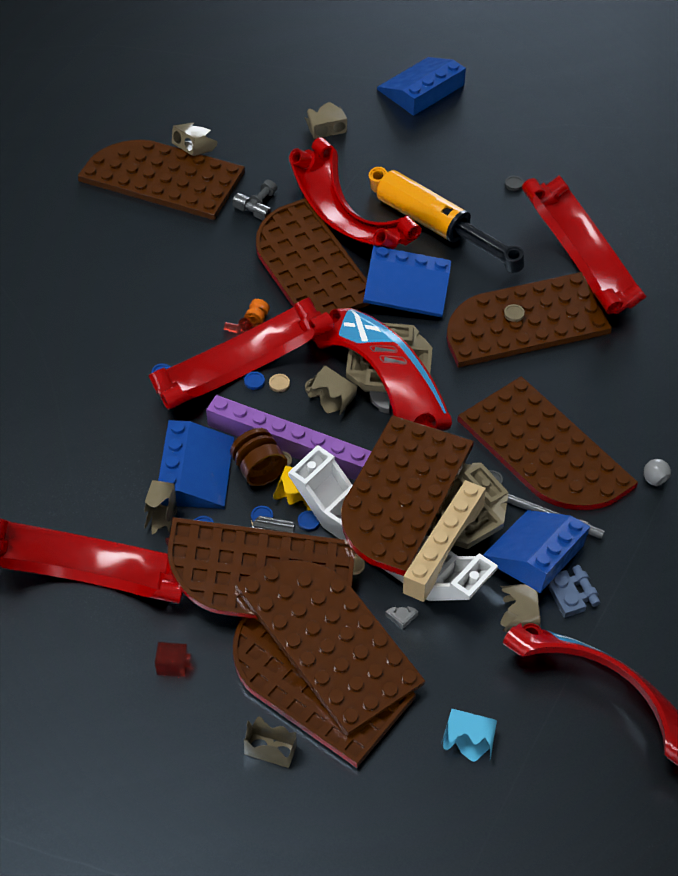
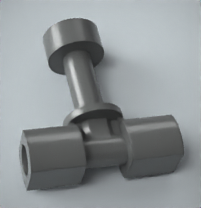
M267 179L261 185V192L257 196L252 195L249 198L237 193L233 198V207L242 211L248 209L253 212L254 217L264 220L271 213V208L264 205L263 200L266 196H272L277 191V185L272 180Z

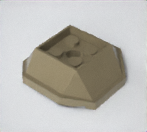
M383 323L397 333L412 348L430 374L433 348L419 334L414 325ZM349 348L346 378L364 392H387L380 377L370 363L360 354Z
M482 463L464 464L430 530L431 533L465 480L486 488L484 507L476 520L471 522L462 531L453 546L469 549L504 527L509 492Z

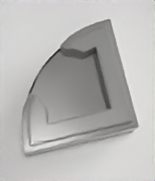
M370 391L371 403L379 408V411L389 414L390 399L387 392Z
M409 606L407 608L392 607L386 611L385 616L403 630L418 616V610Z

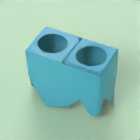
M451 709L443 736V748L448 750L454 744H457L460 752L473 762L477 761L490 749L491 759L497 720Z

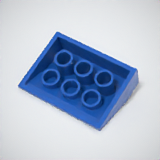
M427 57L379 85L377 90L414 116L464 86L466 68L453 59Z
M373 246L363 303L442 317L451 260Z
M168 420L158 481L175 484L177 506L225 509L232 459L230 449L234 443V437L191 421ZM169 498L165 499L161 505L168 506Z
M527 510L483 556L498 565V569L541 593L584 546L590 526L570 515Z

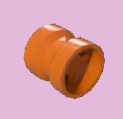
M253 299L244 315L245 321L254 327L262 324L270 310L269 304L262 299Z

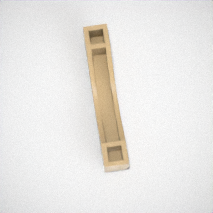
M467 480L464 481L404 574V594L422 602L426 600L454 543L462 531L471 522L476 520L484 507L486 488Z

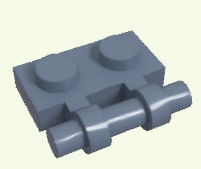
M580 565L572 568L575 576L570 577L567 570L559 572L547 585L564 618L584 612L586 610L585 602L590 601L593 607L601 603L596 588L591 586L587 572L583 571ZM581 585L584 592L579 593L575 586Z

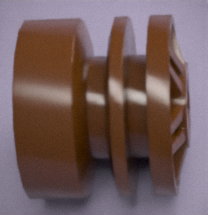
M254 428L243 433L234 441L230 449L231 457L241 469V473L246 481L252 486H263L273 482L283 473L285 466H287L286 456L273 439L271 433L264 428Z

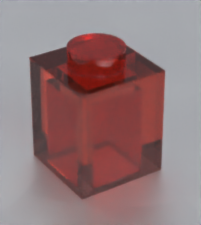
M158 642L155 658L157 675L185 677L186 668H190L192 662V654L188 653L187 644Z

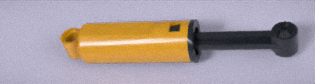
M374 167L370 170L369 181L371 189L383 203L405 216L408 215L412 220L451 243H455L461 238L469 241L501 260L505 264L506 270L511 273L520 272L524 268L523 249L517 245L508 247L470 225L471 215L466 210L396 170L387 172L383 167Z

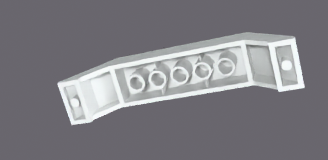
M317 445L288 472V476L322 527L337 538L346 540L342 529L341 508L352 484L335 461V456ZM450 551L436 583L426 599L428 601L469 600L498 569V565L480 553L477 556H458ZM385 570L403 583L402 575Z

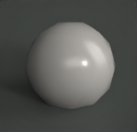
M653 459L645 465L643 476L651 485L659 486L670 478L671 468L664 460Z

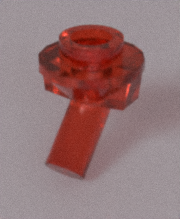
M244 317L239 320L238 325L225 322L223 330L237 332L236 335H240L252 329L253 325L248 318Z

